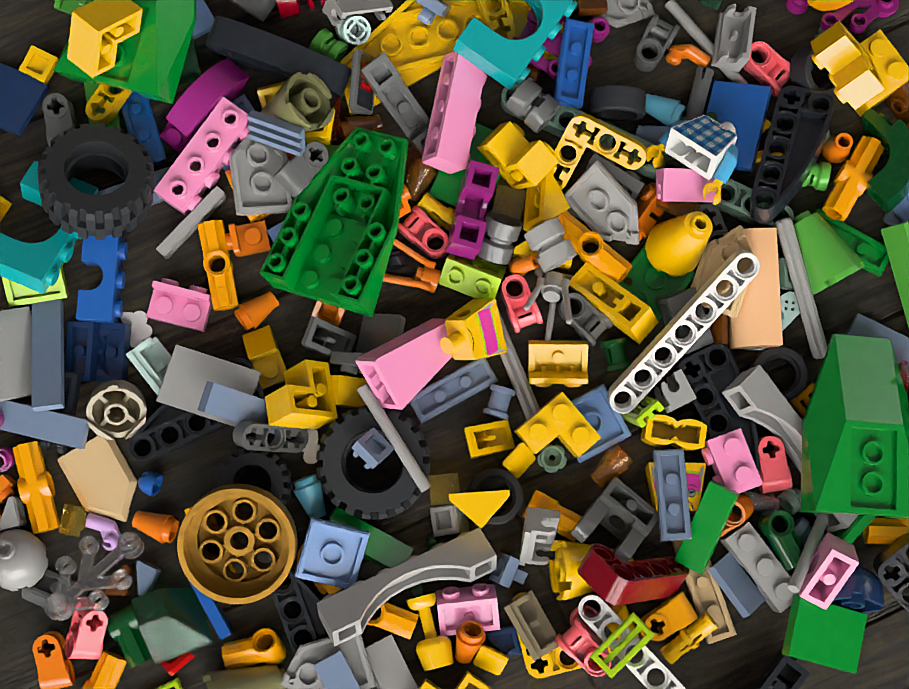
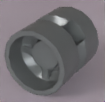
M528 78L512 94L505 107L517 118L523 116L524 124L537 134L550 122L561 107V104L550 94L543 95L542 87L531 78Z
M487 212L484 222H487L482 247L477 255L492 263L509 264L515 249L512 242L518 240L523 224L518 219L507 214Z

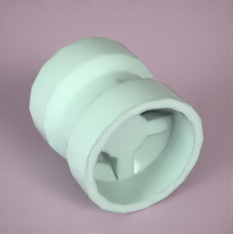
M347 15L346 18L339 19L341 26H336L335 31L340 40L353 45H360L368 40L371 34V27L365 18Z

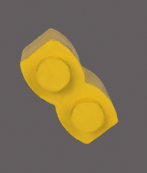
M655 415L652 420L644 419L646 425L642 428L641 440L646 444L652 446H666L670 444L677 449H684V451H693L705 446L707 425L693 419L676 421L674 418L666 415Z

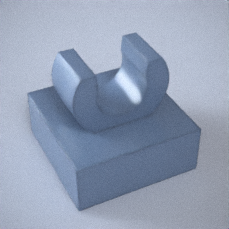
M416 0V2L424 6L417 19L427 25L432 24L436 14L446 17L451 9V6L442 0Z
M374 427L351 447L354 450L353 456L355 458L360 456L366 462L364 466L366 469H374L395 449Z
M500 552L497 558V570L491 572L489 580L509 588L512 580L524 584L528 573L517 569L521 560Z

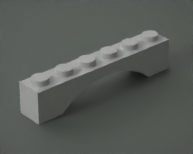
M760 365L742 372L722 394L739 416L753 420L777 436L790 451L801 471L803 420ZM814 513L816 517L819 514L828 517L829 521L825 529L829 533L848 528L859 515Z
M480 527L473 531L462 532L457 538L445 544H436L429 551L419 556H411L393 568H385L379 571L376 576L365 581L361 580L353 583L346 590L325 596L317 603L319 618L335 647L362 634L375 612L391 597L420 583L436 580L472 582L497 570V555Z

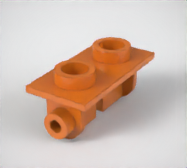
M653 182L641 190L639 194L640 199L637 202L639 242L642 238L646 239L656 224V221L649 216L652 212L657 217H661L671 203L657 199L656 183Z

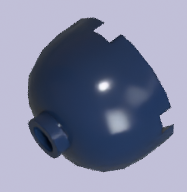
M859 563L831 604L854 609L853 611L860 613L880 611L884 606L882 583L877 575L868 569H864L863 564Z

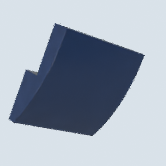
M0 63V129L21 136L50 88L39 80Z
M68 321L64 370L83 373L82 381H127L129 358L126 354L130 351L131 325L126 323Z

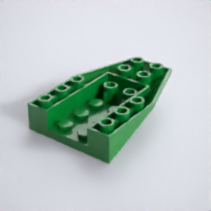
M132 0L143 9L139 33L118 43L115 66L92 78L67 58L68 39L53 70L70 80L91 85L101 83L134 91L149 99L173 104L197 20L196 0Z
M356 127L331 155L326 164L313 177L309 185L295 197L259 272L274 288L373 317L399 224L408 150L407 139Z
M842 334L832 335L802 421L800 512L823 514L847 513L909 519V402L890 339Z

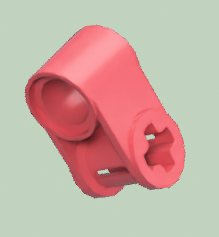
M761 41L754 42L751 45L750 59L743 68L761 86L771 87V95L779 96L781 88L790 79L791 63L782 58L767 43ZM751 53L760 54L763 62L756 63L753 61ZM779 74H781V76L779 77V79L776 80L775 78H776Z
M414 206L412 213L402 224H398V232L409 242L415 244L428 257L432 259L443 258L447 255L445 252L448 241L447 234L424 211ZM433 238H440L444 244L440 249L433 250L428 247L429 241Z
M516 274L506 277L501 285L500 292L514 332L519 333L521 328L534 323L542 324V316L536 301H534L529 310L524 309L531 295L525 278ZM514 281L520 284L522 293L519 296L514 297L507 293L506 285L509 282ZM526 314H531V315H529V316H526V317H524V318L519 319V317H521V316H524V315H526Z
M762 436L758 438V452L760 455L759 475L763 483L758 487L761 494L792 488V477L787 464L783 442L775 436ZM767 443L774 446V451H771L770 454L763 453V448L767 447Z
M84 599L78 602L73 609L69 632L65 639V655L68 659L97 660L102 654L108 618L94 600Z
M577 617L574 620V625L563 635L558 634L555 640L561 649L573 658L588 674L595 677L603 676L606 672L597 663L589 660L590 655L603 642L581 618ZM608 647L600 654L604 658L609 654Z

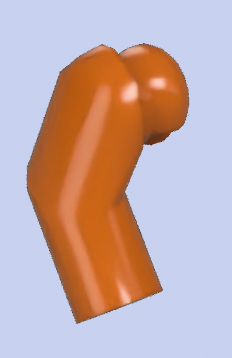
M693 44L673 45L668 49L669 53L666 56V61L673 66L679 65L681 59H689L699 67L705 68L711 59V56Z
M531 254L523 258L520 256L513 257L508 264L509 272L513 275L524 276L528 271L539 267V263L536 260L537 256Z

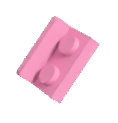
M162 278L161 282H152L154 290L147 318L205 332L212 307V299L207 294V289L190 285L189 289L178 287L179 282Z
M477 583L471 587L462 588L450 586L436 591L440 635H456L458 626L467 620L479 622L483 626L484 632L500 630L494 584Z

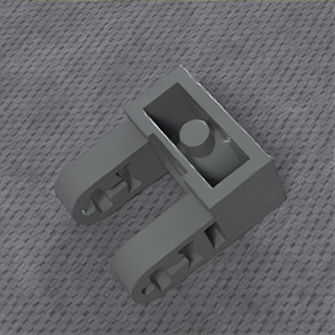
M614 477L599 493L570 534L580 543H583L600 523L620 540L613 552L623 562H628L658 521V511L618 478Z

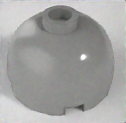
M13 529L0 534V587L10 591H19L18 589L25 586L29 588L35 585L43 577L48 566L46 546L33 533L22 529Z

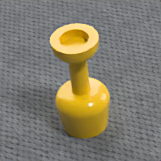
M432 593L406 600L408 607L412 610H418L425 640H421L417 644L416 652L424 671L453 664L451 640L445 635L437 636L430 607L436 603V594Z

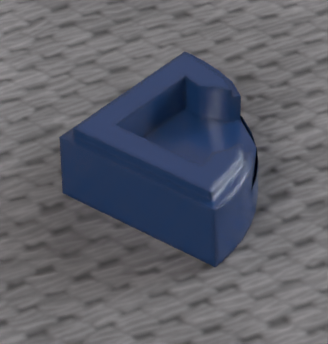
M514 625L502 627L500 630L486 631L490 642L499 651L510 655H522Z

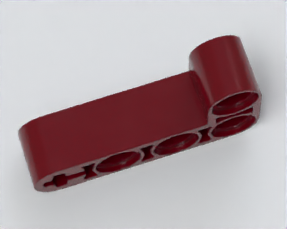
M599 543L592 544L577 569L578 574L604 601L613 605L673 597L690 570L686 566L674 561L675 557L671 556L623 562L612 550Z

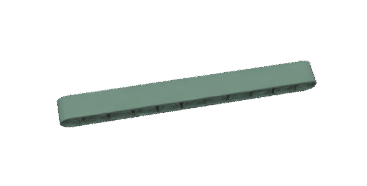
M517 82L511 90L504 87L501 95V107L506 113L514 117L516 116L505 105L508 101L506 97L513 94L520 86ZM561 105L554 117L542 130L561 138L566 128L560 125L559 120L563 117L572 119L575 115L584 112ZM523 116L518 117V119L524 121V117H523ZM586 122L574 123L578 127L576 132L579 134L587 131ZM608 124L613 128L640 141L645 145L646 148L655 145L633 134H630L622 129H619L611 124ZM610 134L602 135L600 137V144L607 149L613 148L612 143L616 141L615 138ZM586 147V150L591 151V152L596 153L597 155L601 156V154H599V153H597V152H595V151L589 149L588 147ZM639 150L625 151L629 154L628 159L630 161L638 158ZM664 151L665 161L660 168H654L653 163L643 164L642 167L632 171L656 181V170L665 168L667 165H674L677 169L691 168ZM728 179L726 184L722 183L721 189H726L730 192L731 200L725 201L721 199V203L715 205L720 211L757 228H776L773 220L768 223L754 221L751 218L750 212L745 208V201H751L753 189L732 179ZM702 202L705 204H713L712 202ZM759 203V204H758V205L761 206V207H768V206H770V205L767 204V203ZM787 205L779 214L783 218H791L793 222V211Z

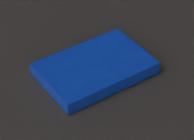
M714 81L707 113L714 112L717 114V120L720 124L730 122L735 127L737 135L735 146L738 148V156L734 170L753 172L772 89L768 86Z

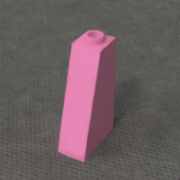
M432 318L359 356L355 360L382 408L403 410L452 357V354L444 353L440 346L441 339L448 336L445 327L446 319Z

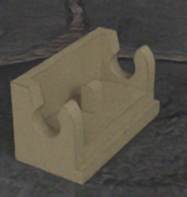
M532 590L503 606L534 661L559 647L555 640L557 634Z

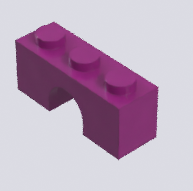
M473 160L467 165L463 172L446 245V253L473 260L480 252L487 222H484V217L489 201L494 194L499 172L498 167Z

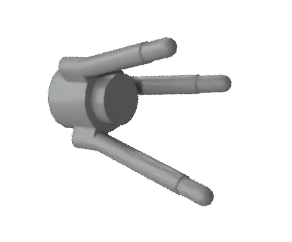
M554 271L546 273L544 277L537 278L536 286L524 306L525 310H529L540 291L543 298L550 302L546 325V341L551 339L556 302L562 297L566 323H572L568 289L570 280L566 279L562 273Z

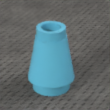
M646 94V113L664 125L672 126L673 123L680 121L684 116L686 106L682 105L681 101Z
M316 474L294 481L295 489L293 492L309 518H321L327 515L322 484L320 480H317Z

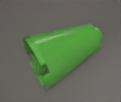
M807 210L794 218L796 223L794 224V229L813 295L866 266L863 260L817 212L811 215L810 211Z

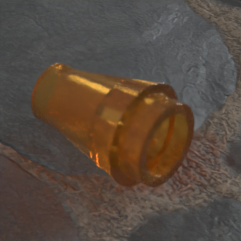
M417 157L409 165L406 187L411 195V200L419 202L421 196L436 176V173H434L436 168L422 163V159Z
M617 444L614 448L609 447L590 476L602 488L614 477L629 470V465L633 460Z

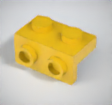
M529 340L528 378L530 384L538 387H549L552 384L579 387L581 384H588V341Z

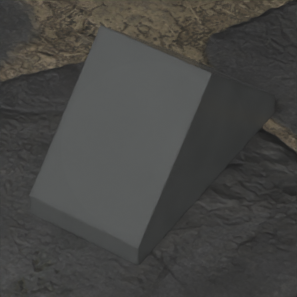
M311 316L301 344L305 349L331 358L332 351L352 352L357 336Z

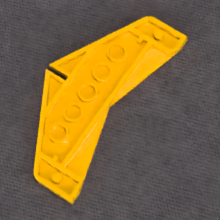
M406 0L370 34L365 43L357 45L340 63L352 70L353 51L355 49H360L375 58L384 52L401 75L400 78L404 84L409 87L442 67L444 55L454 51L453 48L457 39L473 17L483 23L477 1L442 0L451 6L449 13L446 17L436 14L432 24L427 25L417 19L424 6L416 2V0ZM487 0L485 2V7L490 12H497L501 9V5L497 0ZM506 0L515 25L516 32L514 37H520L528 21L527 15L531 6L524 0ZM532 13V17L534 19H536L535 13ZM501 18L497 19L498 29L496 33L505 38L508 30H502L500 25ZM562 22V28L558 33H562L564 22ZM547 51L541 56L550 62L559 58ZM350 77L349 82H348V84H347V87H346V89H345V96H346L348 108H349V95H350L351 77ZM374 94V106L381 102Z

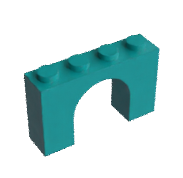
M524 0L531 6L536 15L537 30L530 37L521 40L504 38L473 17L457 39L453 50L511 90L516 82L520 85L524 82L531 71L527 66L532 60L536 63L547 49L543 46L547 38L551 40L555 38L562 28V25L558 22L563 15L567 18L570 17L578 5L577 2L574 0Z
M34 161L20 182L24 199L42 206L38 183L39 162ZM74 177L69 182L82 193L99 195L98 188ZM62 225L54 236L39 243H24L0 233V276L45 294L49 285L54 286L60 274L59 269L63 262L67 263L70 260L77 239L81 240L82 238H78V233L76 232L72 234L66 233L62 230Z

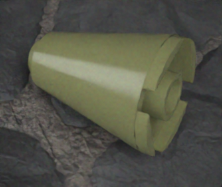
M297 72L287 79L260 113L303 127L305 132L320 129L332 120L334 114V107H330L329 101L332 98L331 92L316 75L311 73L306 75L301 74L302 72Z
M277 664L209 671L202 674L203 681L206 682L208 689H285V687L279 684L285 674V669H278Z

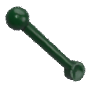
M429 537L426 540L427 551L438 544V540L435 537ZM423 583L412 588L413 596H422L424 591Z

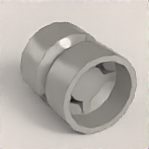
M558 217L536 226L524 235L531 250L538 251L539 254L536 260L543 273L566 263L577 255L570 239L563 238L565 230Z

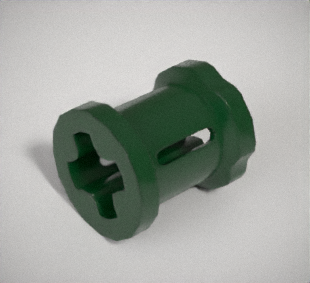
M626 338L601 343V348L605 349L608 364L606 372L627 369L631 365V362L627 360L625 350Z

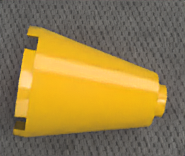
M695 211L663 221L654 226L645 244L647 258L652 266L659 272L662 270L672 277L685 276L694 270L699 264L713 230L710 218L702 212Z
M565 540L553 541L550 551H555V559L549 560V573L553 593L559 592L560 594L557 600H569L595 592L577 571L592 545Z

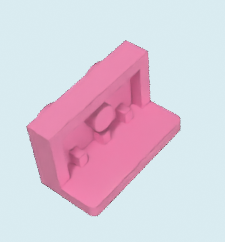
M741 428L705 441V448L701 449L705 463L707 466L712 465L716 475L712 477V480L738 493L763 484Z

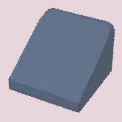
M141 559L136 561L138 595L144 597L150 595L162 571L160 568Z

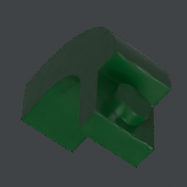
M870 108L862 114L863 129L872 137L881 141L882 146L889 155V160L886 166L867 182V195L888 214L903 201L909 192V128L901 119L892 125L883 113L877 114Z

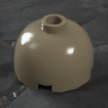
M110 380L97 386L90 395L86 408L87 422L89 427L98 436L107 440L121 437L128 439L133 437L142 425L145 424L147 406L142 392L135 385L124 380Z

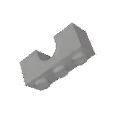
M749 522L742 523L719 539L727 551L749 573L756 583L757 589L774 612L781 613L792 605L793 595H799V593H793L788 589L791 580L790 575Z

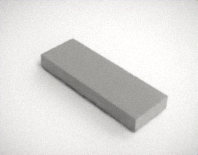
M216 186L166 237L156 250L166 259H169L198 229V224L203 223L225 201V193Z

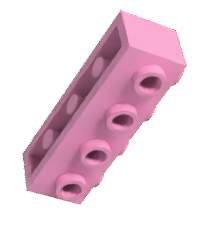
M455 51L443 57L421 161L448 174L466 169L470 161L471 155L469 151L471 141L476 133L475 122L477 112L481 107L482 88L487 79L485 72Z
M222 97L153 191L185 216L190 211L192 212L203 200L201 196L206 189L213 188L220 178L219 172L223 166L230 164V155L250 133L251 130H248V124L251 121L247 119L248 114L225 97Z

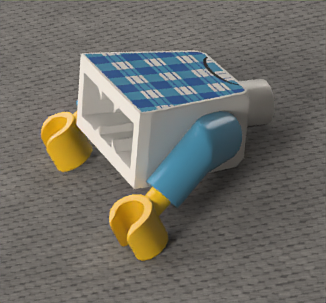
M705 115L692 120L676 121L658 140L660 142L658 146L652 145L647 147L646 160L649 162L655 157L652 161L654 168H660L665 161L663 156L665 151L706 179L710 180L713 177L715 180L707 183L703 188V200H705L708 193L715 192L713 205H716L721 200L720 187L722 183H727L737 164L738 148L735 146L737 140L735 127L730 122L720 124Z

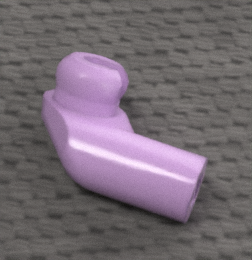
M93 513L88 514L85 527L100 531L104 541L102 545L106 550L113 551L118 548L122 542V535L117 523L103 516Z

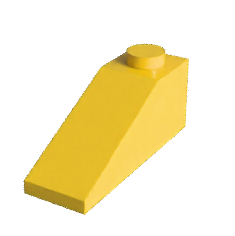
M588 262L570 279L569 286L574 291L582 295L589 303L606 315L613 325L639 344L659 323L650 306Z

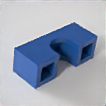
M112 235L105 236V240H96L94 236H88V239H83L81 261L87 266L101 267L103 280L93 290H78L76 319L80 322L118 323V317L121 318L123 315V301L119 299L120 289H124L126 274L125 271H122V263L128 256V244L124 242L122 236L112 238Z

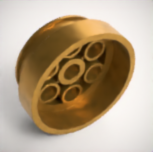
M248 484L224 485L203 495L185 516L178 534V558L188 580L207 597L227 604L255 602L274 592L288 576L297 552L296 527L287 508L270 492ZM242 502L249 503L253 508V513L251 515H243L238 509V504ZM210 514H221L225 523L220 526L213 524L210 520ZM267 521L274 523L277 527V532L274 534L264 532L262 523ZM242 532L247 535L249 542L239 544L234 540L233 534ZM215 543L218 545L220 553L217 555L208 553L205 544ZM260 551L268 552L272 556V561L269 563L259 561L257 553ZM239 562L243 566L244 572L238 574L232 572L229 568V563Z

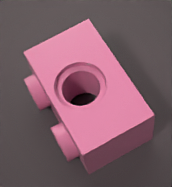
M827 532L817 547L799 591V596L826 610L859 564L854 545Z

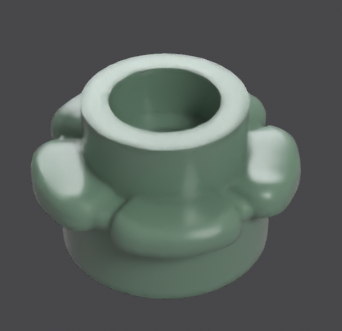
M547 444L540 450L538 463L541 467L545 468L546 472L555 473L559 468L562 469L566 465L565 450L560 445L552 446ZM551 455L555 457L554 461L549 459Z
M797 488L782 490V493L778 495L780 506L790 515L795 514L797 511L800 512L801 491Z

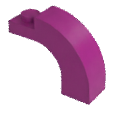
M229 58L208 69L175 103L166 117L169 122L160 137L181 154L222 97L229 101L236 99L249 76Z

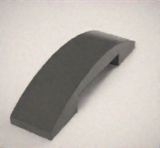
M382 52L360 69V71L397 126L419 154L423 156L430 119L400 78L401 75L387 55Z

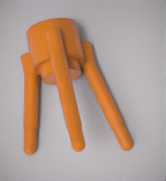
M394 239V246L424 266L423 268L417 266L413 278L385 273L383 282L416 287L434 293L441 275L440 270L434 269L436 262L424 258L397 239Z

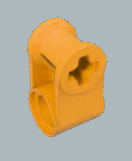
M680 591L644 615L641 620L649 629L652 627L651 620L660 622V625L657 627L659 632H653L655 636L651 640L661 641L674 632L690 625L699 616L683 591ZM643 630L640 632L643 636L646 635Z

